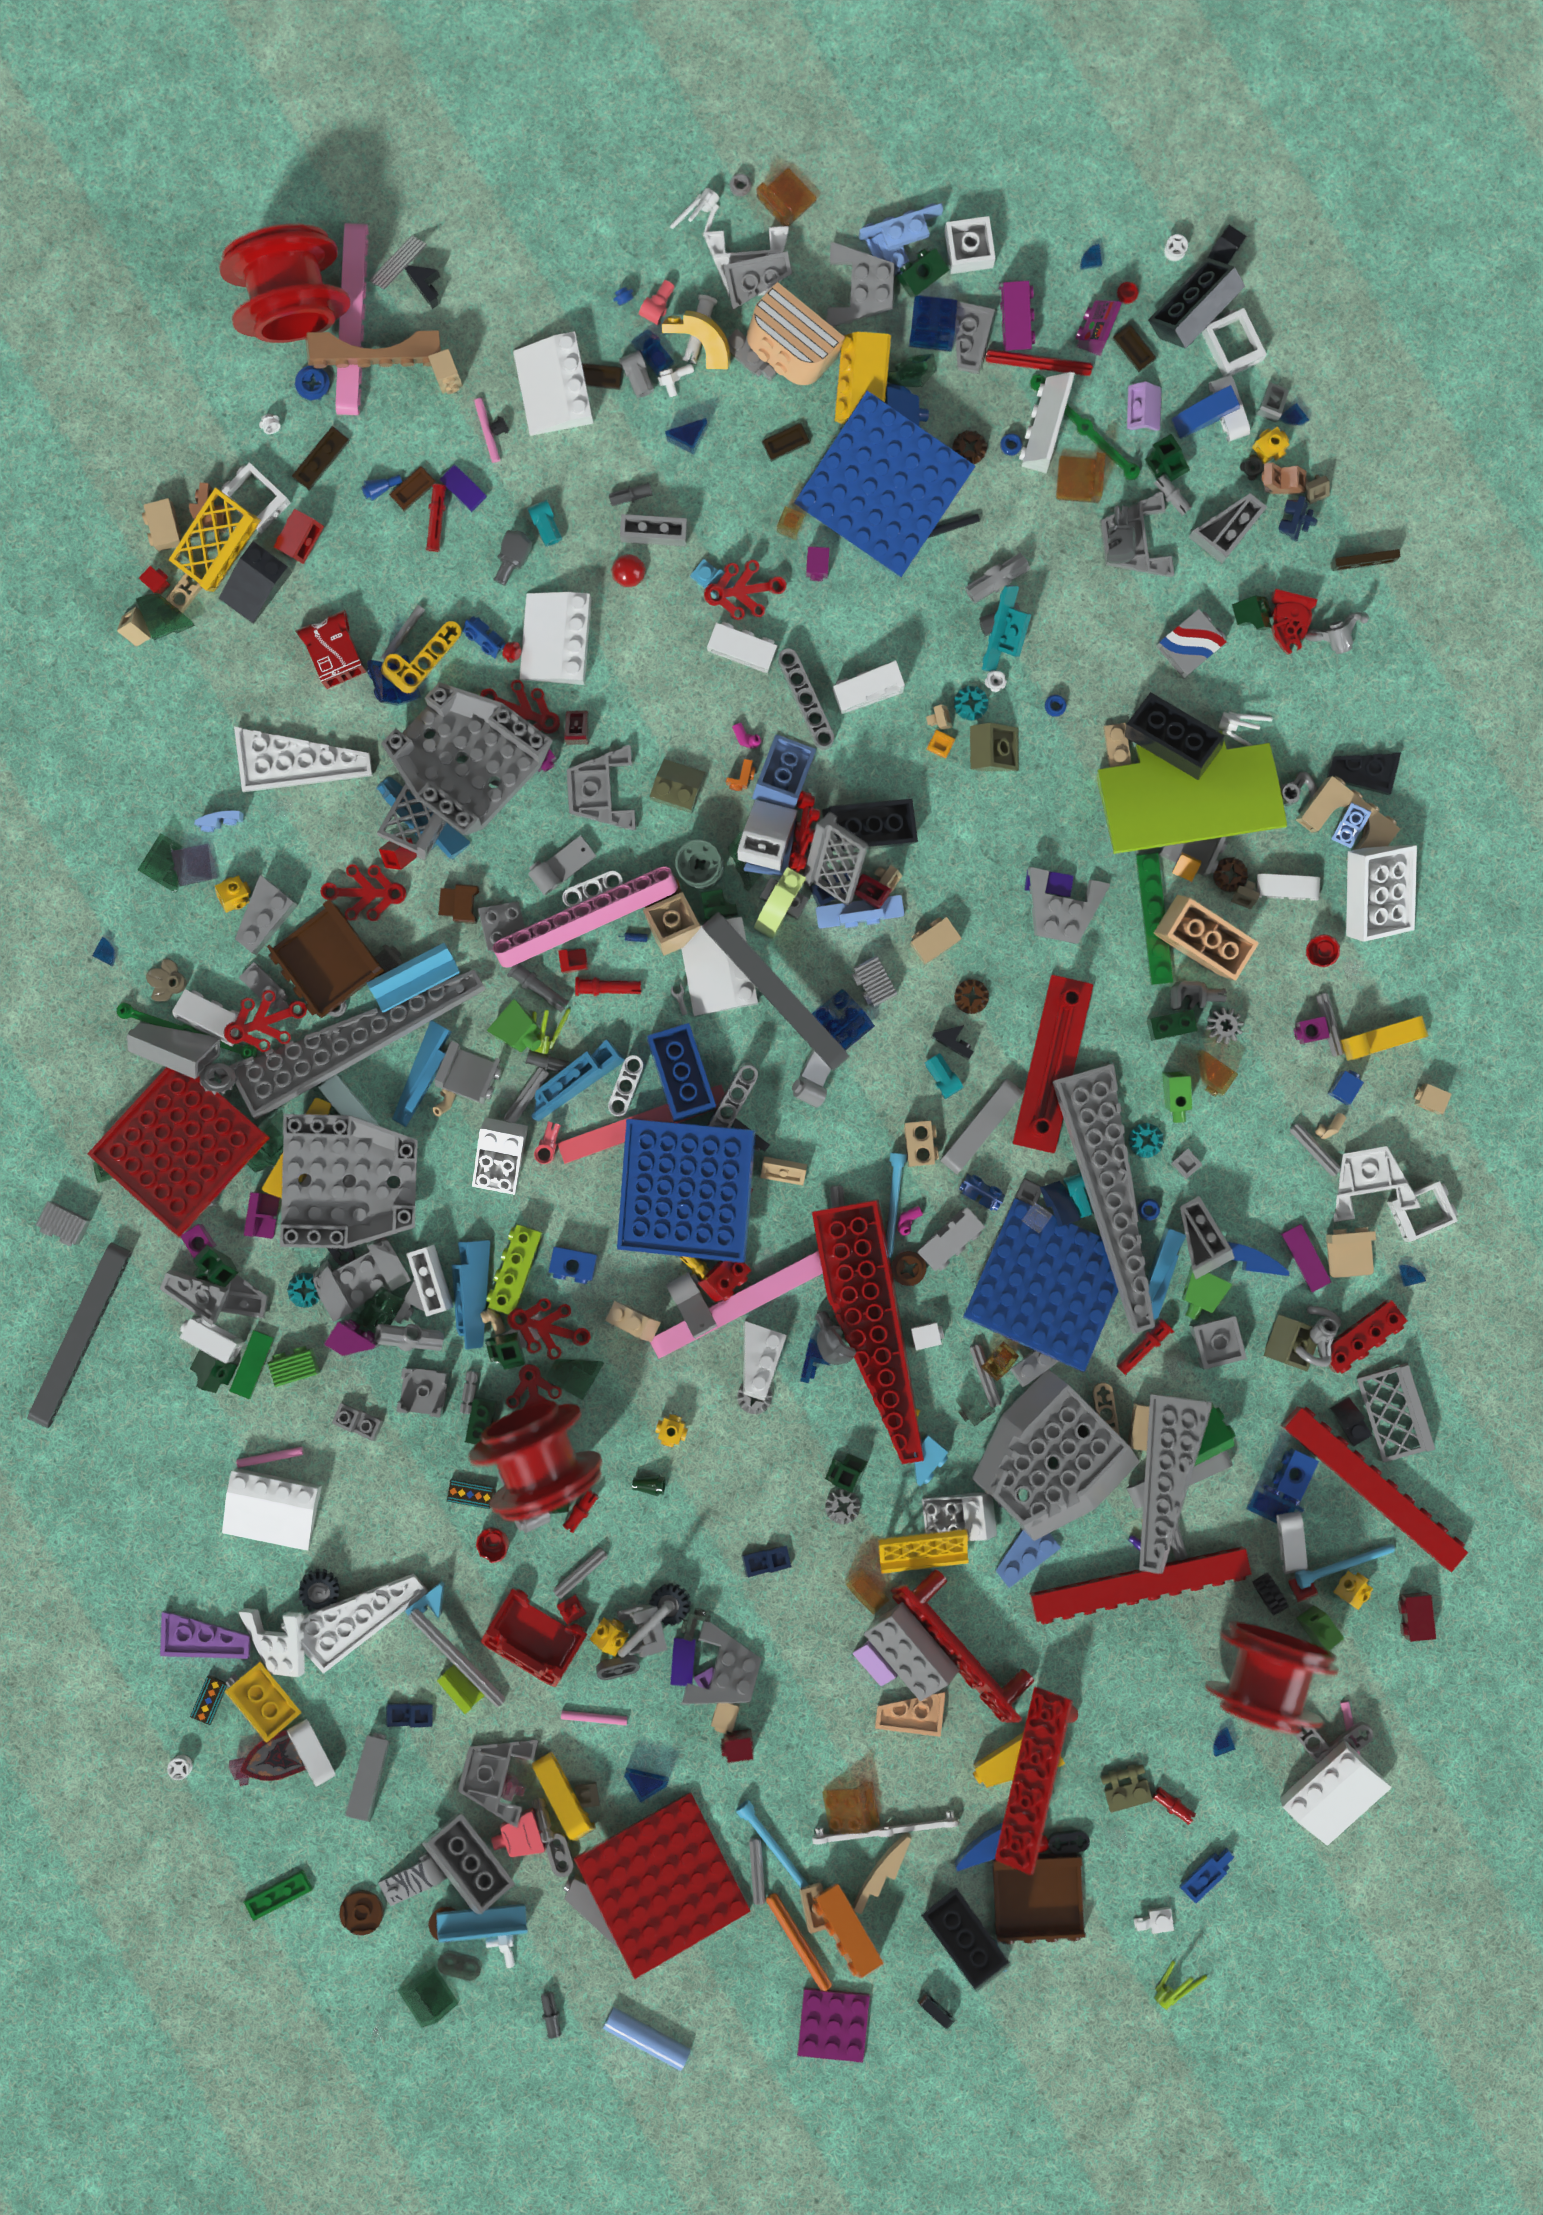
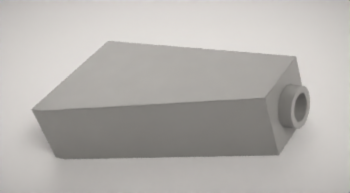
M139 1023L128 1032L126 1037L129 1052L194 1079L220 1055V1038Z
M373 1733L372 1736L367 1735L345 1814L347 1817L371 1822L390 1743L388 1740H385V1735Z
M575 1873L573 1879L568 1878L563 1890L566 1891L564 1899L618 1948L584 1878Z

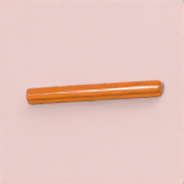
M770 1894L766 1898L767 1904L819 1989L827 1991L832 1986L831 1981L778 1894Z

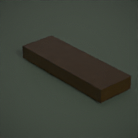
M332 426L293 473L292 478L310 491L350 440Z
M1400 549L1335 558L1331 562V569L1339 571L1395 563L1401 557Z

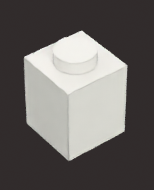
M936 1322L910 1328L915 1350L942 1345L941 1339H944L942 1326H937Z

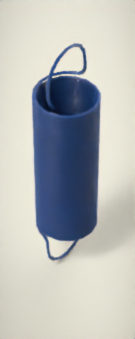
M625 933L624 936L625 941L647 942L648 934Z

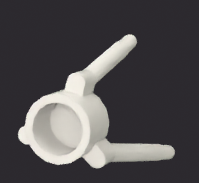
M705 188L703 193L699 194L695 201L670 225V228L673 229L696 207L688 220L691 222L700 210L704 212L710 210L711 212L704 232H709L714 215L719 208L716 204L719 196L713 190Z
M1231 711L1229 713L1223 712L1218 728L1223 730V735L1233 738L1244 746H1252V744L1231 731H1236L1238 725L1260 729L1259 725L1240 721V719L1272 721V717L1239 714Z

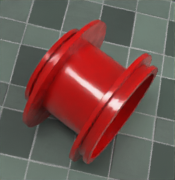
M284 224L266 227L237 238L224 249L222 261L219 265L221 277L232 285L246 287L250 299L238 307L232 315V323L236 331L270 343L300 341L306 339L307 333L326 331L348 311L351 304L348 293L339 287L323 284L321 272L328 268L338 255L336 243L329 238L323 229L306 224Z
M555 1401L535 1403L500 1418L482 1432L480 1436L481 1441L471 1449L468 1458L473 1465L496 1463L505 1485L493 1495L489 1505L493 1512L501 1515L502 1519L517 1521L549 1512L577 1498L600 1479L602 1474L600 1466L603 1462L600 1453L596 1451L575 1453L566 1433L581 1417L582 1411L578 1405H558Z
M1230 1621L1228 1628L1231 1630H1221L1219 1635L1223 1640L1239 1647L1230 1682L1207 1681L1204 1687L1208 1692L1222 1699L1219 1707L1240 1719L1284 1733L1300 1734V1726L1321 1728L1324 1720L1305 1709L1304 1705L1314 1673L1324 1675L1338 1674L1339 1668L1332 1664L1336 1661L1337 1656L1313 1643L1273 1629L1240 1621Z

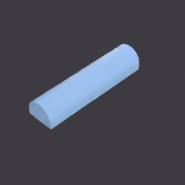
M615 2007L612 2008L603 2025L604 2030L679 2071L683 2069L689 2057L690 2048Z

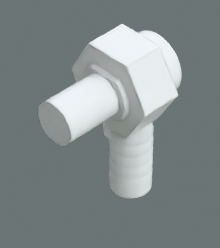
M689 364L677 368L675 372H673L672 368L660 371V377H658L660 386H666L669 397L678 395L674 383L680 380L681 376L693 373V366Z
M513 1935L486 1939L487 1948L499 1946L500 1952L504 1954L507 1968L515 1966L513 1951L510 1949V1947L514 1946Z

